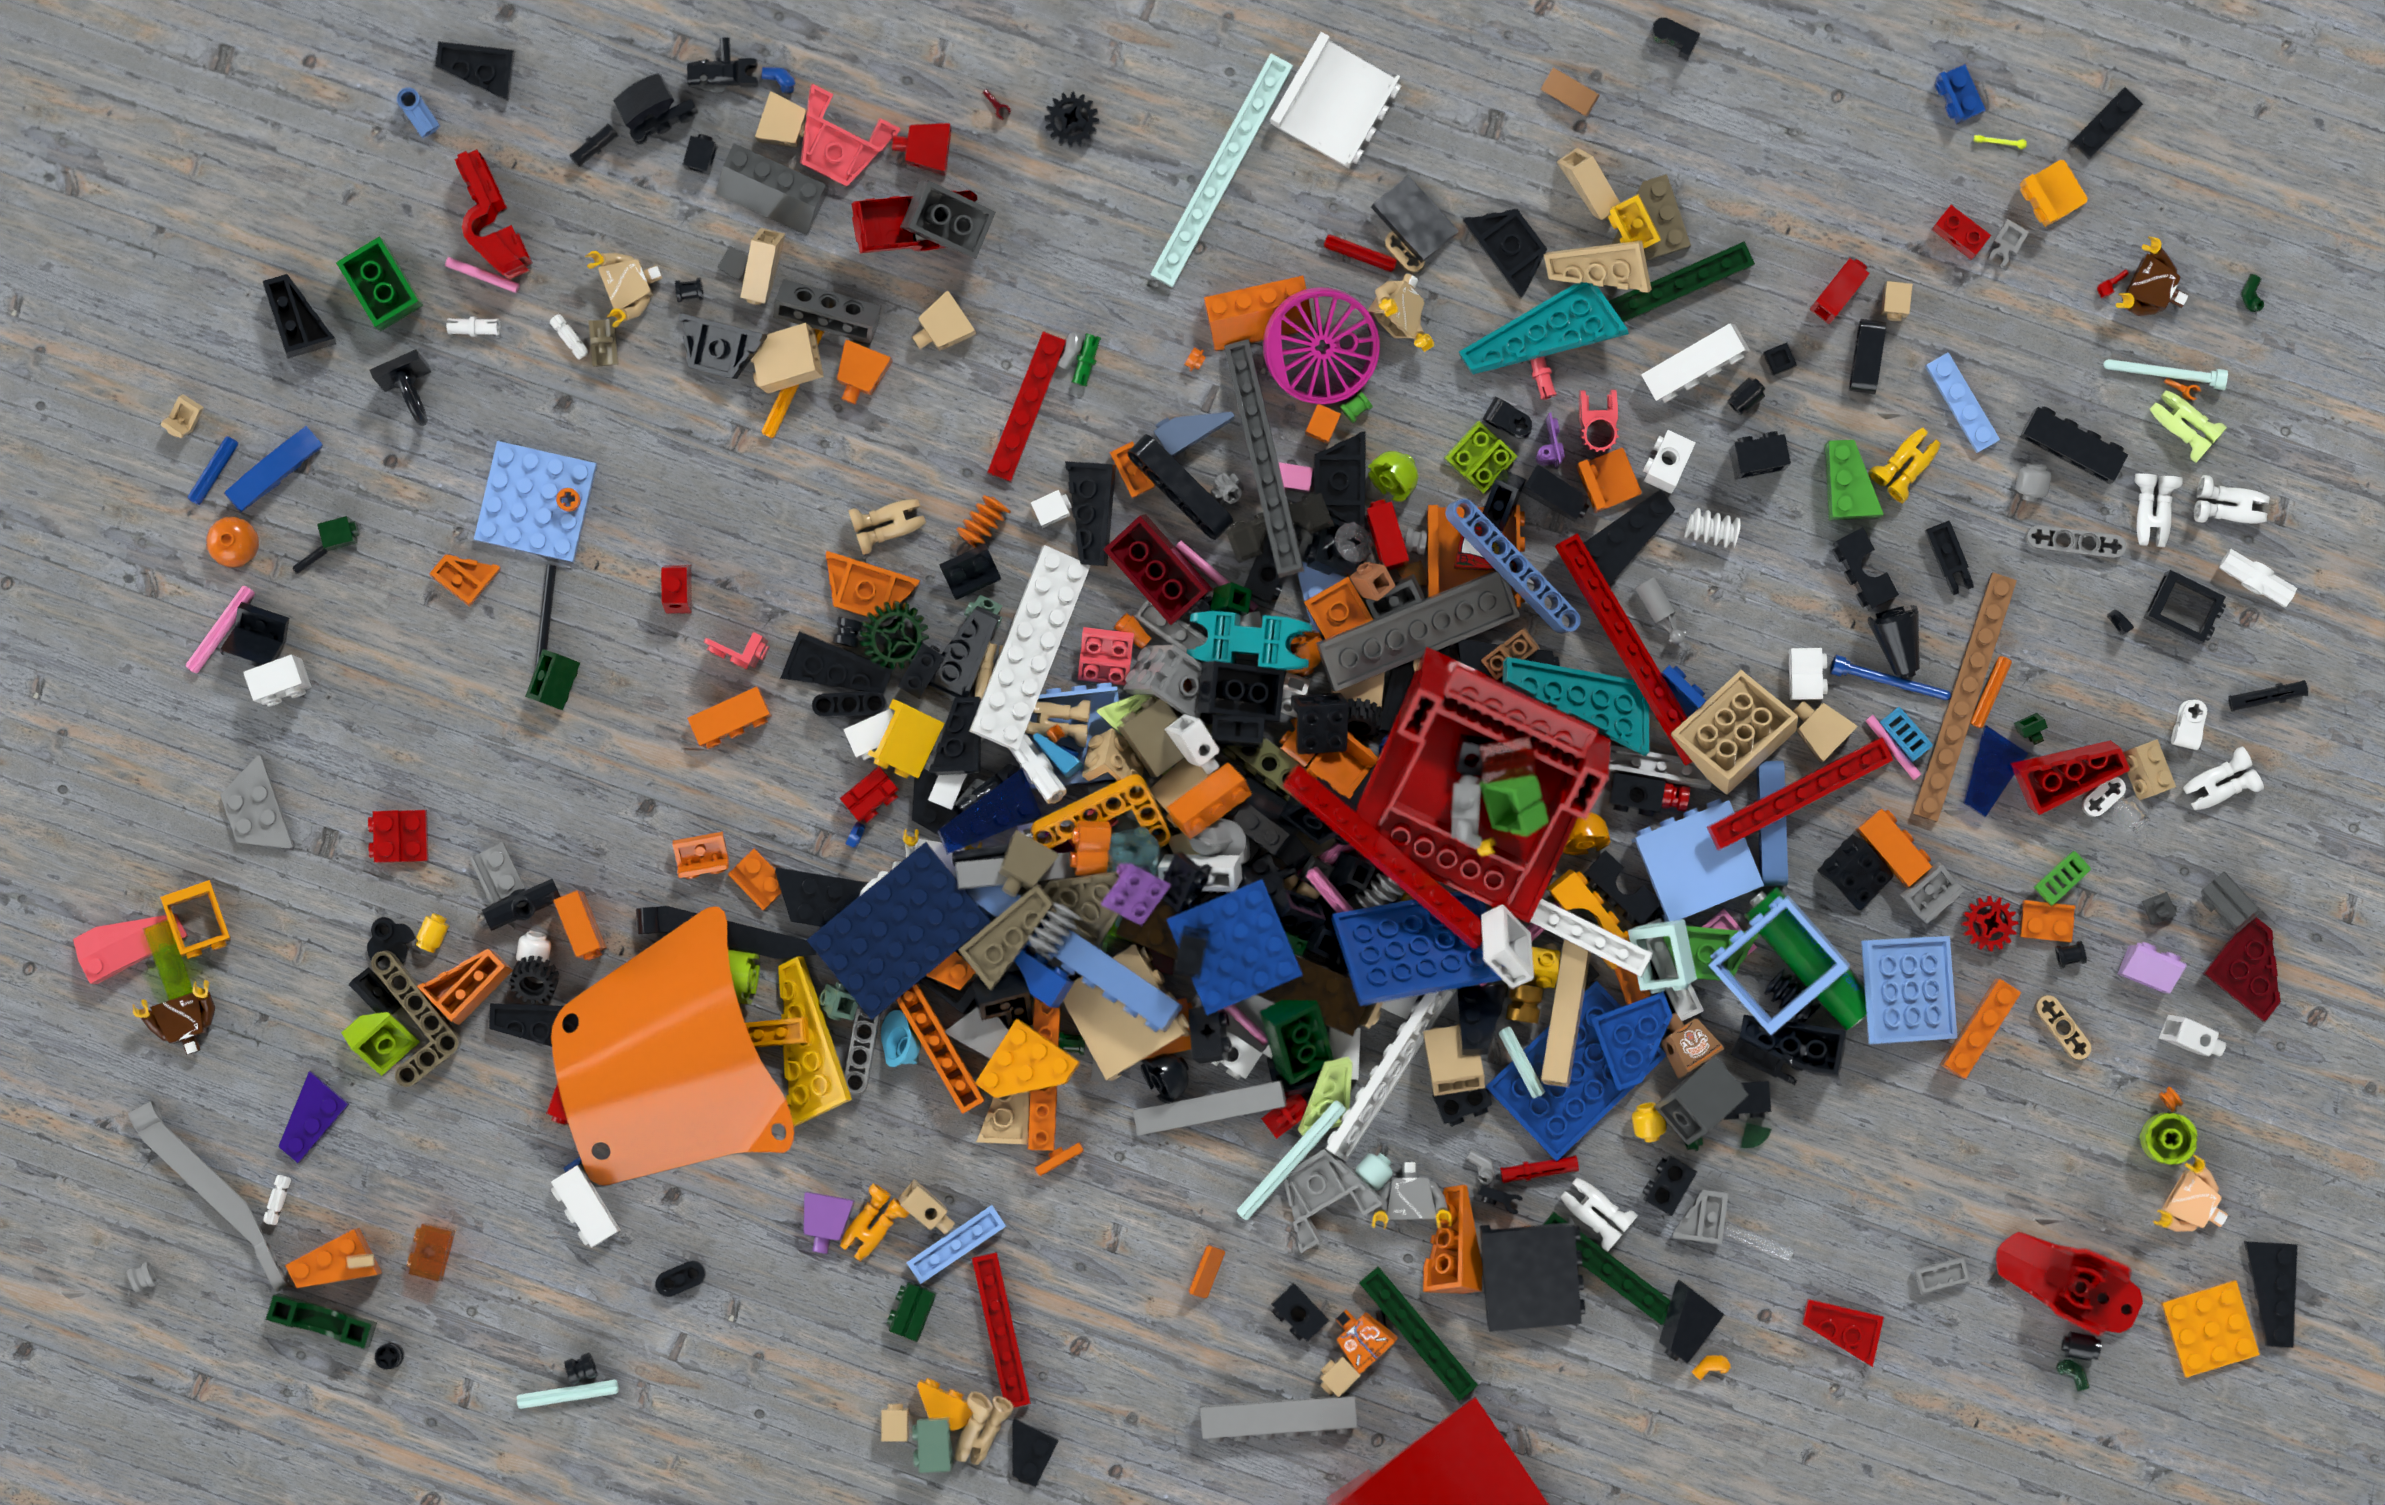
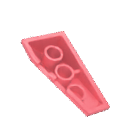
M175 913L174 916L183 939L188 935ZM166 915L95 927L73 939L78 961L90 984H99L176 943Z

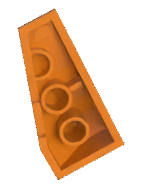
M1467 1185L1445 1187L1443 1194L1446 1199L1448 1212L1451 1214L1452 1225L1449 1226V1221L1446 1219L1441 1220V1228L1437 1227L1436 1235L1431 1236L1430 1243L1433 1244L1430 1258H1426L1424 1263L1423 1292L1452 1294L1481 1292L1483 1265Z

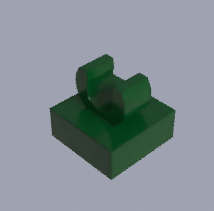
M2038 713L2014 723L2016 731L2022 737H2028L2029 741H2033L2034 745L2044 741L2040 731L2047 729L2048 726L2045 719Z

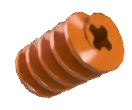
M983 495L982 499L985 505L976 504L979 513L970 511L969 515L972 521L963 520L966 529L956 528L960 537L973 548L977 547V543L986 544L982 537L983 535L992 537L989 528H999L995 522L996 519L1005 521L1002 515L1003 511L1011 513L1006 506L994 497Z

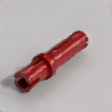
M1576 1155L1560 1158L1558 1161L1554 1159L1534 1163L1525 1161L1522 1162V1165L1500 1167L1503 1184L1521 1180L1530 1182L1533 1178L1575 1171L1579 1172Z

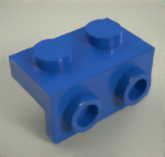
M1669 665L1661 673L1687 718L1706 702L1703 698L1705 693L1696 684L1691 686L1685 680L1687 677L1685 673L1677 666L1672 668Z

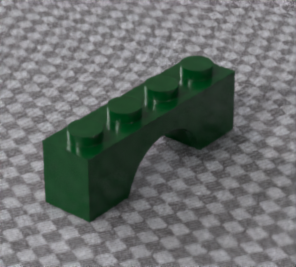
M280 1293L272 1296L265 1319L288 1327L320 1333L332 1337L339 1342L362 1349L370 1347L377 1325L375 1321Z

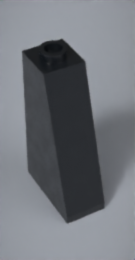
M1461 640L1457 642L1459 661L1493 677L1481 659L1501 644ZM1538 649L1525 659L1560 666L1559 658L1554 657L1553 651Z

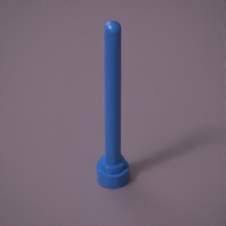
M1835 655L1832 661L1830 674L1841 677V675L1851 674L1942 700H1949L1951 698V693L1948 690L1850 664V661L1846 660V657Z

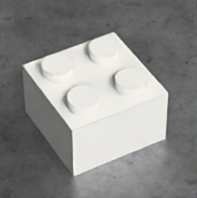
M292 654L243 672L253 701L262 705L267 704V707L281 703V698L291 696V698L306 694V689L311 688L302 659Z

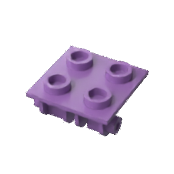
M1550 412L1545 419L1550 444L1544 445L1539 449L1536 455V462L1542 466L1554 464L1555 469H1558L1561 461L1565 458L1562 443H1557L1556 437L1560 433L1557 418L1553 419Z
M1131 863L1120 864L1117 867L1119 879L1104 898L1101 905L1142 926L1171 884Z

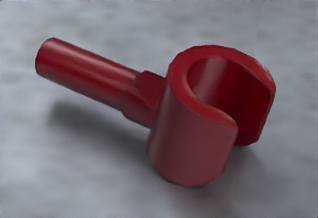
M988 89L983 91L984 96L996 109L995 115L999 120H1004L998 113L1000 108H1005L1011 114V109L1008 105L1000 104Z

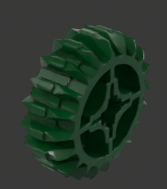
M894 601L891 608L888 602H884V610H881L879 606L874 607L877 612L875 616L870 612L867 613V616L871 619L870 623L862 621V625L868 629L860 631L862 637H867L860 644L863 647L869 646L864 651L865 655H872L870 660L873 663L879 661L881 668H884L888 663L889 668L894 670L897 662L898 666L904 669V661L907 660L911 664L913 660L911 657L916 655L917 650L922 645L921 640L929 639L927 634L921 633L926 631L928 626L920 624L923 622L924 617L922 615L916 616L918 610L915 607L909 610L908 603L905 602L900 608V603ZM897 616V619L894 618L890 625H879L886 618ZM905 618L909 619L912 624L913 638L904 634ZM885 632H888V633H895V632H897L902 638H899V637L896 638V637H894V638L892 639V638L889 637V635H888L887 633H885ZM875 633L884 636L883 646L885 648L883 653L876 646ZM899 645L908 646L903 652L891 655Z

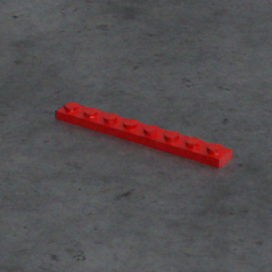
M1883 737L1878 738L1707 826V830L1717 850H1721L1893 761L1891 753Z

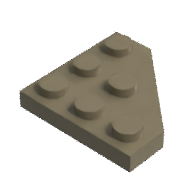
M1667 174L1643 181L1637 194L1640 195L1661 237V241L1644 249L1646 261L1689 248L1691 244ZM1619 230L1612 244L1621 243L1619 238H1621L1622 235Z
M1117 871L1050 880L1043 889L1053 903L1065 905L1083 919H1073L1077 928H1069L1097 948L1120 915L1101 905L1104 898L1119 879ZM1053 907L1050 912L1056 913L1057 911Z

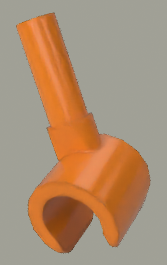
M2168 377L2164 381V383L2182 392L2183 398L2188 401L2196 400V398L2190 396V389L2196 392L2201 391L2197 385L2185 386Z
M1058 724L1045 732L1049 737L1048 740L1056 743L1065 736V733Z

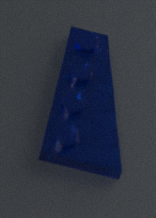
M1021 768L937 831L947 855L1042 816L1023 769Z

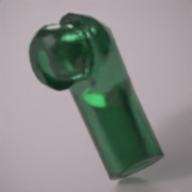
M2064 1359L2057 1363V1372L2060 1375L2067 1374L2073 1377L2077 1391L2090 1388L2085 1370L2081 1364L2071 1359Z

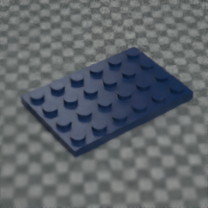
M925 842L808 938L807 941L869 1018L873 1020L991 923V920L965 889H958L956 877L930 845Z

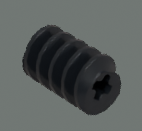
M1785 968L1769 982L1764 992L1765 995L1774 993L1772 1002L1781 1000L1780 1010L1805 990L1797 991L1800 984L1797 981L1789 984L1792 979L1791 974L1782 977ZM1814 999L1811 1000L1795 1014L1796 1017L1793 1022L1807 1021L1819 1009L1821 1004L1818 1003L1811 1006Z

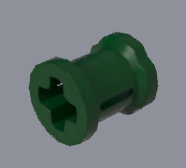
M1064 1032L1059 1033V1047L1066 1052L1080 1053V1055L1085 1054V1041L1081 1034L1065 1035Z

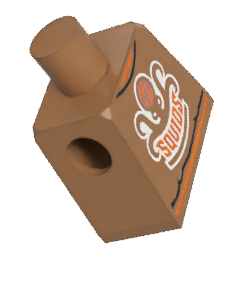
M1677 1013L1672 1015V1019L1667 1027L1672 1034L1661 1041V1045L1678 1079L1725 1049L1698 1019L1695 1018L1684 1025Z

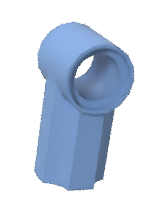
M410 87L403 88L398 92V105L405 112L422 138L430 136L441 127L415 89ZM407 95H415V104L410 107L405 106V97Z

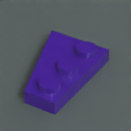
M309 1071L278 1147L294 1161L300 1163L348 1107L349 1103L313 1072Z

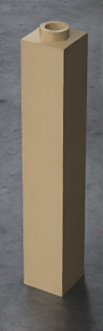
M1564 939L1541 1080L1544 1084L1569 1088L1591 952Z

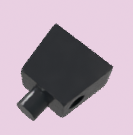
M1184 925L1174 969L1175 974L1197 979L1201 978L1209 930Z

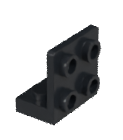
M1341 693L1291 696V706L1297 713L1296 752L1298 754L1345 752L1347 750L1349 703Z

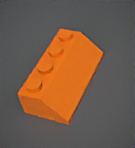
M1304 275L1204 297L1215 351L1225 349V345L1249 339L1250 343L1263 341L1267 323L1276 308L1291 295L1306 289ZM1307 299L1300 302V306L1314 328L1310 302ZM1296 306L1292 307L1285 314L1286 318L1304 331L1310 330ZM1281 320V334L1291 335L1300 333L1284 320Z

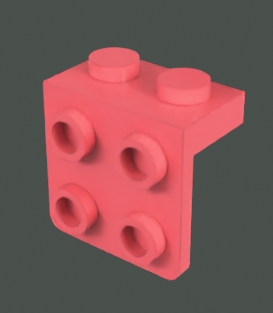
M755 632L752 633L742 655L708 638L704 640V643L708 645V651L723 659L725 655L731 657V662L746 670L748 666L755 668L759 659L764 660L769 650V646H767L768 640Z

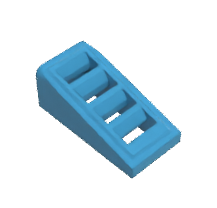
M1897 707L1880 721V724L1911 762L1915 761L1933 746L1930 740L1900 707ZM1900 716L1902 721L1891 728L1889 724ZM1906 724L1909 728L1898 736L1896 732ZM1913 732L1915 737L1905 744L1903 739ZM1917 741H1920L1922 744L1912 751L1910 747Z
M1038 733L1033 735L1036 744L1066 778L1069 779L1083 767L1078 758Z

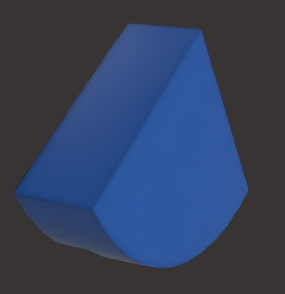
M856 822L845 844L856 849L865 831V825Z

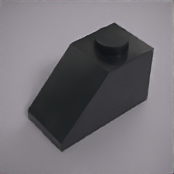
M1504 469L1496 477L1482 512L1501 533L1519 500L1526 481L1525 478Z

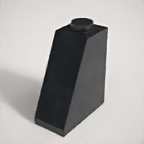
M1538 464L1522 490V493L1573 522L1576 521L1577 517L1583 519L1590 505L1586 504L1588 496Z
M1680 1280L1675 1284L1659 1343L1667 1348L1664 1353L1677 1362L1680 1358L1688 1364L1725 1314Z

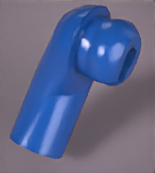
M762 68V80H776L781 85V92L785 94H790L794 91L795 79L786 69Z

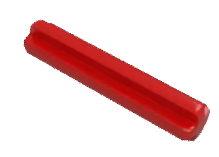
M1331 234L1327 235L1324 242V247L1388 272H1393L1397 260L1393 257Z

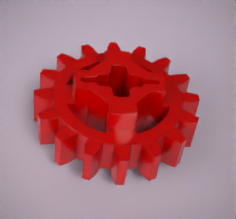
M1986 896L1985 902L1981 898H1977L1976 906L1972 903L1968 904L1971 911L1970 913L1963 912L1962 915L1967 918V921L1962 922L1961 926L1968 929L1963 935H1970L1972 937L1969 941L1970 945L1978 942L1977 949L1982 950L1987 945V950L1993 951L1994 945L2000 950L2003 949L2002 942L2011 943L2008 936L2017 934L2012 929V926L2018 925V921H2012L2016 911L2009 912L2007 910L2010 907V903L2001 905L2002 898L1997 897L1992 902V897ZM1990 906L1986 914L1977 913L1981 908ZM2001 912L2005 917L2006 924L2002 922L1999 916ZM1992 918V923L1995 924V927L1989 928L1987 931V924L1984 923V920ZM1973 923L1977 924L1980 931L1979 935L1976 934ZM1996 932L2002 934L1998 939L1989 941L1992 934Z

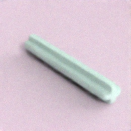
M608 1380L520 1394L517 1396L518 1408L523 1409L616 1394L619 1391L617 1380Z

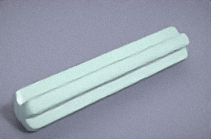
M1506 1027L1500 1030L1499 1036L1531 1096L1537 1098L1543 1095L1545 1090L1512 1028Z

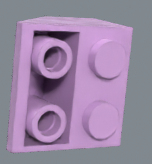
M2145 942L2128 946L2118 975L2162 993H2171L2187 965L2180 962L2181 957L2170 952L2158 953L2156 952L2157 947Z

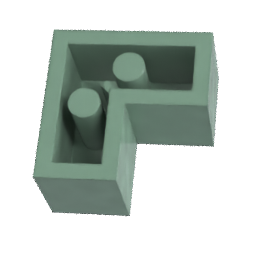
M949 1417L918 1419L917 1425H912L913 1441H918V1449H915L913 1454L914 1467H919V1473L951 1471L953 1468L952 1441H950Z

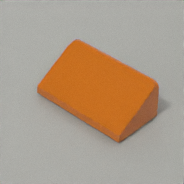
M1212 1245L1206 1246L1190 1286V1294L1201 1298L1208 1297L1224 1258V1250Z

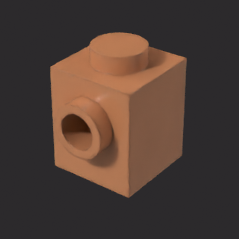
M1365 562L1358 566L1357 571L1350 576L1362 598L1378 601L1396 587L1385 565Z

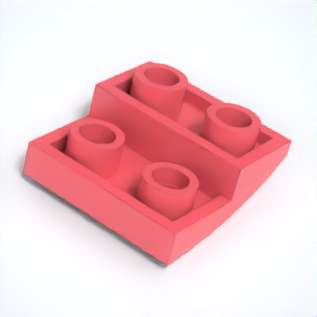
M1083 627L1078 680L1125 686L1126 677L1131 668L1134 633Z

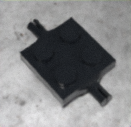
M1268 852L1241 865L1242 880L1237 889L1263 879L1269 896L1272 899L1284 888V879L1298 873L1294 864L1279 870Z

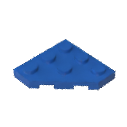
M1664 992L1591 1018L1618 1091L1642 1083L1672 1019V1013Z

